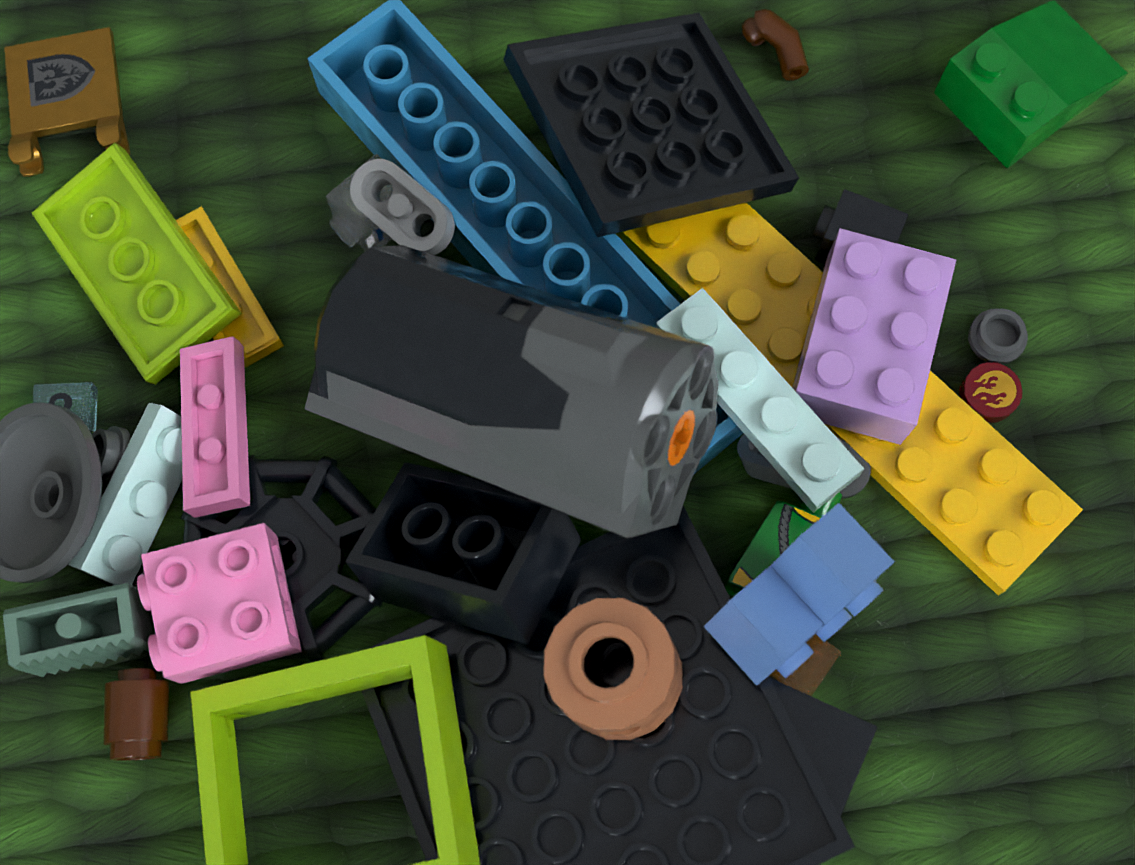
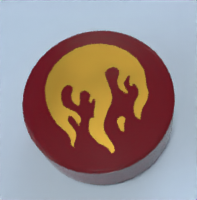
M994 362L983 363L973 368L964 378L959 389V397L988 423H996L1006 419L1019 406L1023 393L1018 376L1007 366Z

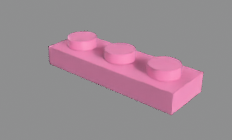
M232 336L180 349L183 511L196 518L250 506L244 346Z

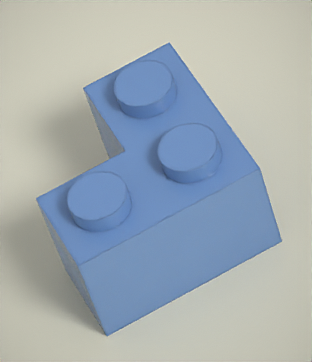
M838 503L802 533L766 570L730 599L704 627L756 686L776 669L784 678H787L814 653L806 643L814 634L825 642L852 618L847 610L855 617L883 591V588L875 580L894 563V560Z

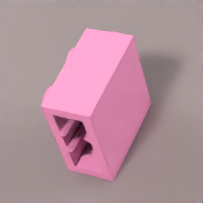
M265 523L141 555L144 574L138 575L137 588L144 609L152 612L156 633L149 635L148 648L154 668L158 672L163 671L164 678L183 684L302 652L278 537Z

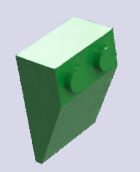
M1051 0L992 27L950 58L934 94L1008 169L1121 82L1128 72L1055 0Z

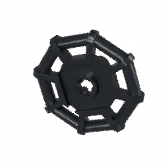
M253 454L249 455V487L254 499L250 502V506L242 509L227 524L215 520L223 512L194 518L183 511L180 517L185 522L183 544L207 538L208 533L219 535L265 523L277 535L281 547L286 548L293 543L296 547V551L292 555L294 563L285 570L295 622L300 634L298 636L302 652L277 659L310 660L311 663L324 660V653L375 606L381 608L383 602L378 601L372 596L359 578L358 582L342 575L345 562L343 554L344 541L361 536L376 508L337 468V460L323 456L320 460L256 459ZM265 482L307 483L301 496L277 498L275 495H268ZM327 490L353 520L336 526L317 506L322 493ZM336 588L352 595L321 625L314 629L309 613Z

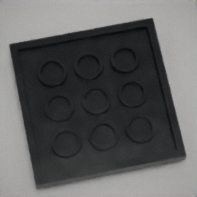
M699 12L513 43L507 46L503 61L597 238L789 193L799 180V176Z

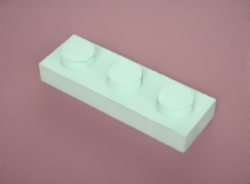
M148 403L101 498L99 511L91 533L82 548L70 561V566L112 585L128 582L132 585L142 565L141 555L148 552L182 481V430L180 415L162 405Z

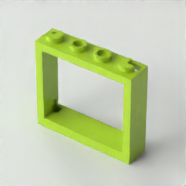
M424 635L191 691L206 865H248L234 720L413 678L439 857L436 860L412 865H480L447 646Z

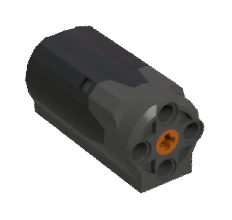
M404 245L372 246L346 266L328 291L317 321L314 344L315 369L305 410L626 538L677 525L690 481L701 458L711 444L717 424L718 377L714 364V350L710 345Z

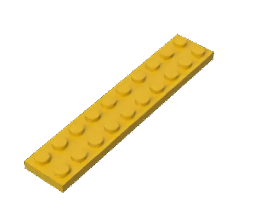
M742 203L615 233L685 301L701 288H704L787 383L793 387L823 272L749 204ZM931 370L917 425L901 445L825 424L836 437L844 440L870 464V475L997 595L1005 592L1083 510Z

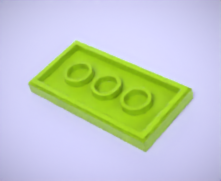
M115 142L32 212L42 230L146 382L156 385L180 365V349L207 343L242 314L127 151Z

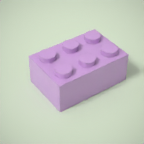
M839 229L827 256L792 387L824 424L899 445L916 427L957 259Z

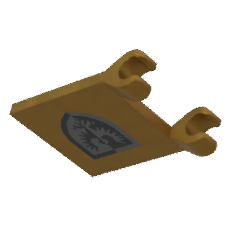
M110 27L4 47L11 124L8 153L12 162L17 165L19 164L20 173L23 177L38 175L44 171L43 158L37 137L96 126L97 140L102 147L107 149L115 142L130 155L129 142L123 122L114 37Z

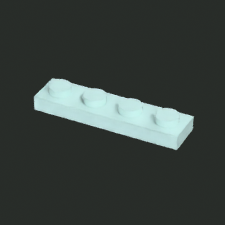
M701 288L656 322V328L710 345L713 348L714 364L718 377L717 403L813 513L861 475L864 470L863 466L704 288Z

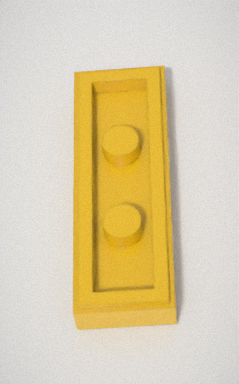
M202 206L177 219L176 222L242 313L213 337L214 341L234 336L244 346L245 368L283 347L282 341Z

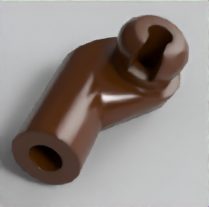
M770 9L756 10L754 17L744 20L742 32L747 42L753 46H759L767 40L775 48L785 80H796L809 72L800 35L794 27Z

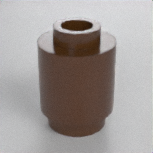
M136 668L119 670L118 681L105 683L103 744L110 745V760H147L162 757V743L168 742L169 681L156 680V669Z

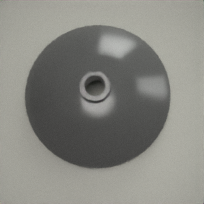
M44 402L30 403L13 410L0 421V578L3 580L34 583L54 576L69 564L79 552L96 521L102 495L100 457L88 427L81 418L65 407Z

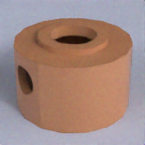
M597 598L573 608L554 627L544 650V678L552 700L583 730L606 740H632L654 731L673 712L682 691V662L667 629L646 607L624 598ZM604 638H617L624 641L631 648L634 655V667L630 677L623 684L614 688H600L593 685L587 679L584 671V657L588 649L595 642Z

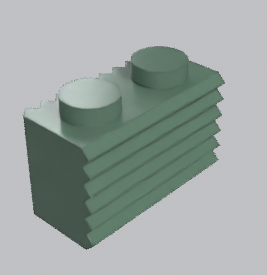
M129 582L6 609L3 613L8 665L16 670L44 677L47 672L55 675L59 670L68 672L71 667L80 669L83 664L92 667L95 661L102 664L107 659L116 661L119 656L128 659L131 653L140 656L143 650L149 652L148 638L149 635L155 634L152 612L144 609L137 587H133V584L130 585Z

